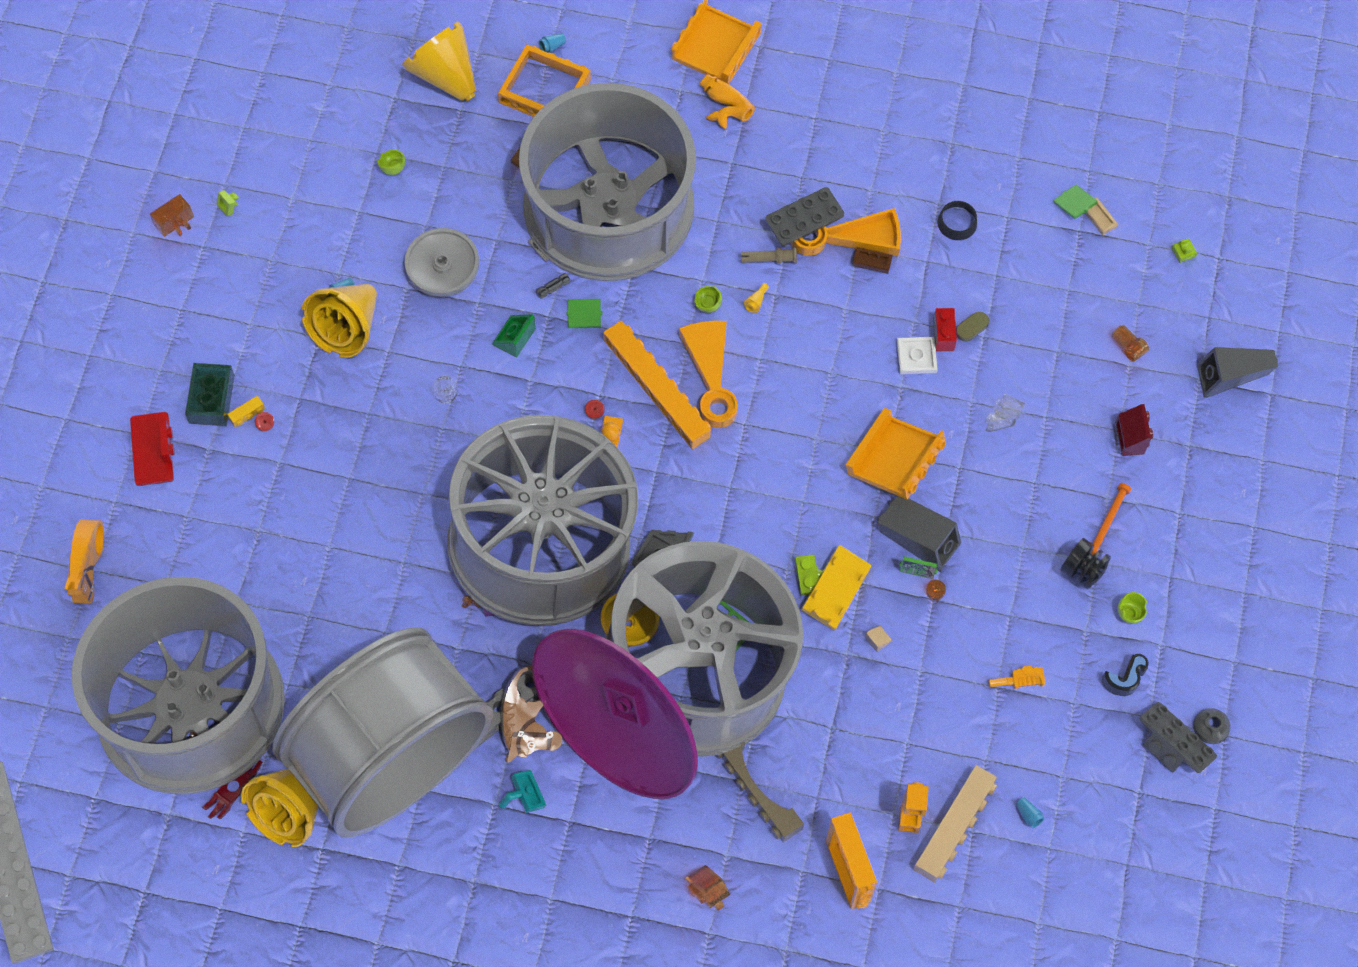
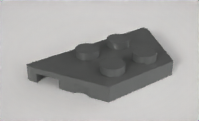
M651 530L634 557L632 565L635 568L649 555L668 546L690 542L694 533L691 531L679 533L671 530L666 532Z

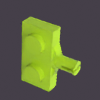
M815 555L795 557L800 595H810L823 570L818 569Z

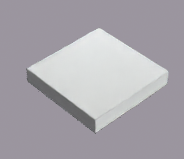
M934 337L897 338L900 374L937 373Z

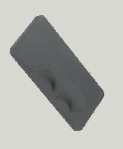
M824 187L768 214L765 217V221L782 246H786L843 218L845 213L830 189Z
M1157 702L1139 718L1153 732L1143 746L1171 772L1177 770L1184 761L1196 773H1201L1217 758V754L1213 749L1207 746L1197 734L1185 726L1162 703Z

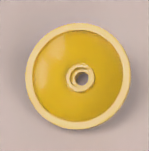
M617 594L611 596L605 602L601 611V626L606 635L610 628ZM645 605L626 621L632 624L631 626H626L627 645H642L652 639L657 632L659 615Z

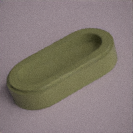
M984 312L972 314L958 325L956 330L957 337L965 342L972 340L988 327V315Z

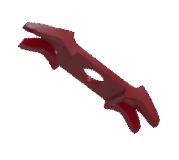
M261 760L257 762L253 770L252 766L244 774L233 780L239 783L237 791H229V783H227L214 793L212 798L202 807L204 810H207L217 802V799L219 800L208 818L212 819L220 812L217 818L222 819L230 811L231 806L241 794L243 787L258 773L263 763Z

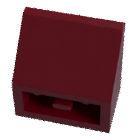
M1140 404L1120 413L1115 423L1122 456L1143 455L1147 447L1150 446V441L1153 439V430L1149 428L1150 415L1149 411H1146L1145 404Z

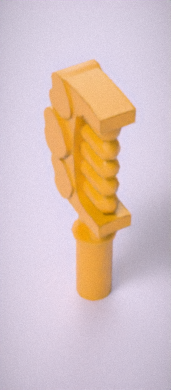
M1030 665L1014 670L1011 674L1012 677L988 680L989 687L1013 685L1015 690L1022 687V685L1035 686L1037 684L1041 685V687L1045 685L1043 668H1033Z

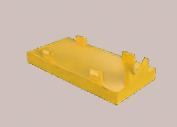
M838 545L801 610L834 631L872 565L841 545Z

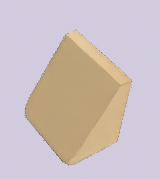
M881 626L865 633L866 640L876 652L892 642V639Z

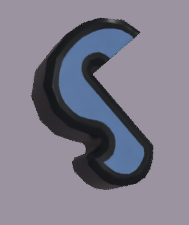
M1143 654L1132 655L1123 678L1105 671L1102 676L1104 687L1109 692L1119 696L1133 694L1140 684V675L1143 676L1148 669V659Z

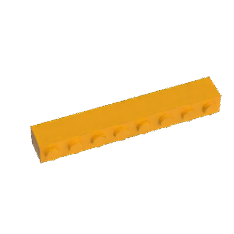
M621 320L603 332L604 342L689 447L693 450L708 440L711 436L710 424L706 420H702L698 409L689 404L687 396L683 392L680 393L675 381L667 377L666 371L661 365L658 366L653 354L645 350L644 344L639 338L636 339L631 327L625 325Z

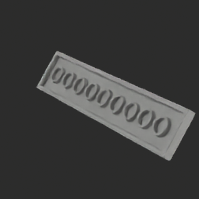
M0 761V920L11 962L17 964L54 951L5 766Z

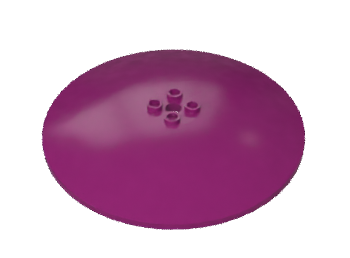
M557 630L550 633L538 644L532 661L533 679L538 697L543 703V708L556 730L584 762L615 785L647 798H673L682 794L692 784L697 773L698 754L691 728L673 696L643 663L612 641L584 630Z

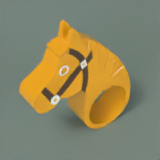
M80 519L75 527L69 560V573L65 585L68 595H72L73 603L92 604L93 568L100 559L104 546V525L101 520Z

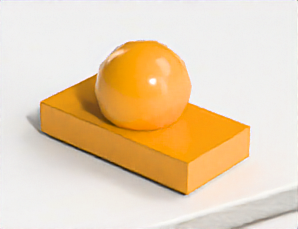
M605 416L601 434L618 448L623 419Z

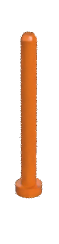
M1119 483L1117 487L1119 492L1093 542L1094 548L1091 553L1093 555L1098 551L1125 495L1131 492V487L1127 484Z

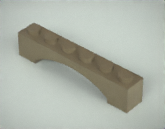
M745 742L740 743L741 746L731 751L716 755L718 759L722 758L726 763L724 767L730 775L734 774L738 787L742 791L745 790L749 795L747 798L753 807L757 806L760 810L759 815L765 823L768 822L772 827L771 832L776 839L780 838L784 843L803 830L804 823L793 808L788 810L770 800L752 780L743 759L742 751L745 748Z

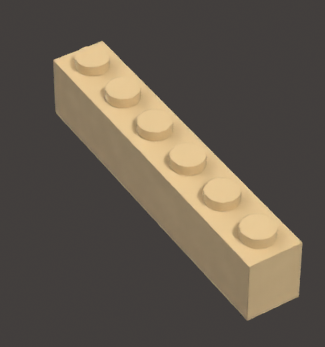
M975 765L917 861L914 871L934 883L937 878H943L947 871L946 863L953 861L957 854L955 848L958 844L962 846L968 836L965 834L967 828L972 829L978 819L975 817L978 810L982 812L987 804L985 798L988 794L992 796L997 787L995 784L996 776Z

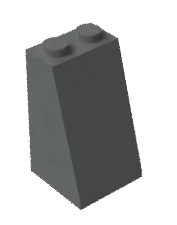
M897 496L890 502L889 508L885 513H882L878 518L877 523L880 533L922 561L937 564L936 569L939 572L961 544L956 522L909 498L906 500Z

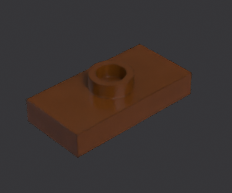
M857 247L852 266L888 274L893 255Z

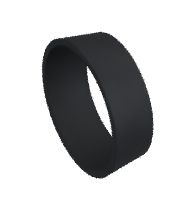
M952 201L946 204L940 212L937 220L938 228L949 239L965 240L971 237L977 229L976 211L970 204L964 201ZM953 207L964 208L973 215L975 221L969 229L956 231L944 223L943 212Z

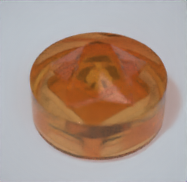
M932 580L927 584L926 594L930 599L940 600L944 597L946 586L942 581Z

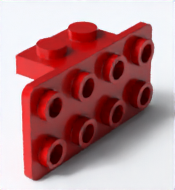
M158 412L132 416L130 424L135 484L137 486L172 482L174 480L172 455H175L174 445L171 444L173 430L170 427L168 413Z

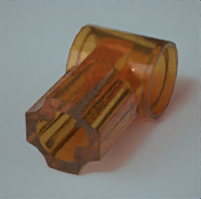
M1120 325L1111 335L1124 349L1125 355L1132 362H1135L1149 351L1147 342L1142 338H1137L1125 325Z

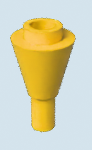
M763 283L759 290L744 300V306L747 311L751 313H758L760 311L764 294L769 288L766 283Z

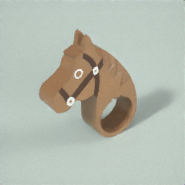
M532 666L522 667L513 674L502 698L501 728L503 739L508 749L505 759L508 763L516 756L526 758L527 755L536 750H557L562 744L561 734L556 731H546L542 725L535 721V716L543 707L540 699L529 702L519 697L520 695L517 690L518 679L524 672L532 670Z

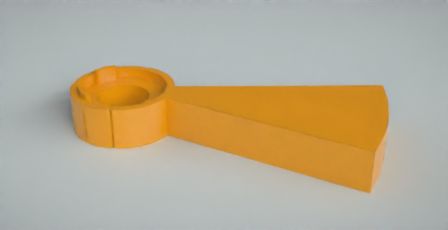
M893 208L828 228L826 226L814 231L817 235L815 240L807 241L800 238L791 243L792 248L796 247V252L804 256L819 254L826 244L854 249L859 247L899 256L901 231L896 210Z
M705 321L679 328V336L708 390L701 398V418L714 428L729 426L736 419L738 402L735 395L731 391L721 388L727 321ZM715 403H722L728 410L724 414L716 415L710 410V407Z

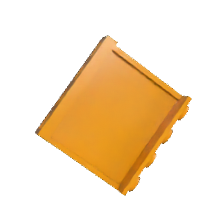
M704 0L703 3H699L696 14L690 17L687 28L681 31L679 40L673 43L671 47L672 60L704 75L716 76L718 79L729 84L759 38L762 23L755 21L753 25H750L709 6L708 0Z
M884 408L846 463L848 475L908 500L910 495L915 493L920 480L925 478L930 465L935 463L940 450L944 449L946 445L944 431L941 430L936 435L892 417L891 410Z

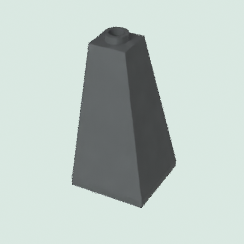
M1214 347L1197 364L1204 398L1269 375L1278 367L1275 351L1269 349Z

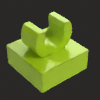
M225 190L218 192L216 205L228 217L233 214L234 207L238 205L235 200L239 199V196L235 192L228 194Z
M1188 238L1172 245V250L1179 263L1197 256V252Z

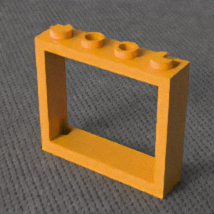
M526 44L498 92V99L500 104L532 117L545 106L510 92L529 58L579 78L575 88L589 84L591 81V70L583 65L580 66L572 63L568 59L557 57L553 53L542 51L536 46Z
M849 812L831 818L826 844L850 908L864 909L871 903L877 880L852 814Z

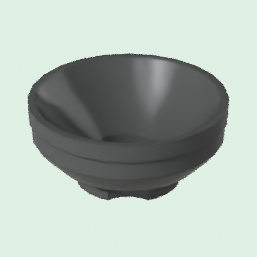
M1208 708L1196 716L1193 729L1203 742L1219 744L1229 735L1230 721L1222 711ZM1209 719H1218L1220 726L1218 728L1211 727Z

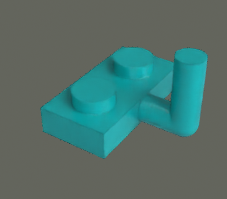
M527 770L513 774L511 779L516 790L508 792L499 802V807L504 809L511 800L520 798L526 813L544 809L546 803L532 771Z

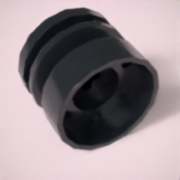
M1082 538L1069 554L1060 571L1070 578L1076 575L1077 572L1080 573L1077 583L1081 584L1087 578L1084 587L1088 590L1103 576L1111 556L1106 554L1100 560L1103 551L1100 549L1094 555L1091 554L1094 544Z

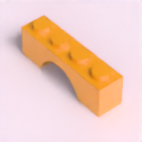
M919 782L907 785L900 807L898 831L919 833L922 816H925L927 811L929 786H924V784Z

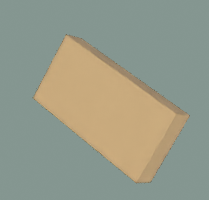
M1095 198L1098 203L1085 214L1103 236L1117 228L1118 223L1099 199Z

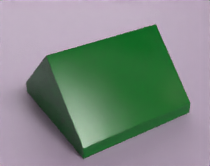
M533 314L510 315L492 345L517 358L536 329L535 316Z

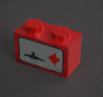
M936 308L933 318L936 351H954L957 342L955 308Z

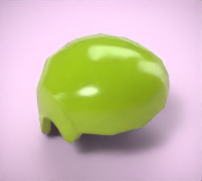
M396 149L388 150L385 153H381L377 163L383 173L397 175L403 170L406 158L402 152Z
M715 286L702 287L695 294V305L702 312H715L721 307L722 294Z
M1137 592L1127 593L1118 603L1119 617L1130 624L1141 622L1148 613L1146 610V598Z

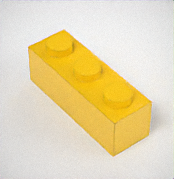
M257 395L227 415L236 428L263 412L265 406Z

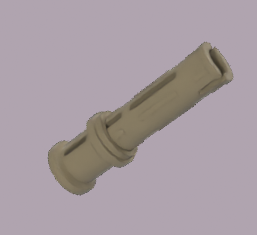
M780 247L775 251H741L742 263L777 261L778 264L782 262L797 263L796 247H793V249H781Z

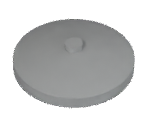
M448 228L432 229L419 235L408 247L405 255L406 273L410 282L421 292L439 297L451 296L466 289L476 278L479 270L478 251L472 240L457 230Z

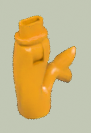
M709 74L701 80L700 85L712 100L729 105L706 116L707 120L718 121V124L726 129L727 117L732 116L745 122L753 115L755 106L734 87Z

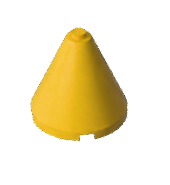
M456 22L453 24L455 27L452 30L447 27L417 49L412 56L413 60L408 57L402 63V66L413 75L461 101L466 100L468 102L476 96L474 94L476 86L464 28L460 22Z
M370 284L324 288L314 291L304 300L301 310H304L302 322L310 338L327 353L330 354L333 351L340 354L339 357L342 358L356 356L366 347L369 341L377 291Z
M290 769L255 777L243 787L241 792L242 804L246 803L249 811L246 813L249 820L271 841L279 845L287 842L292 844L291 847H298L311 836L319 806Z

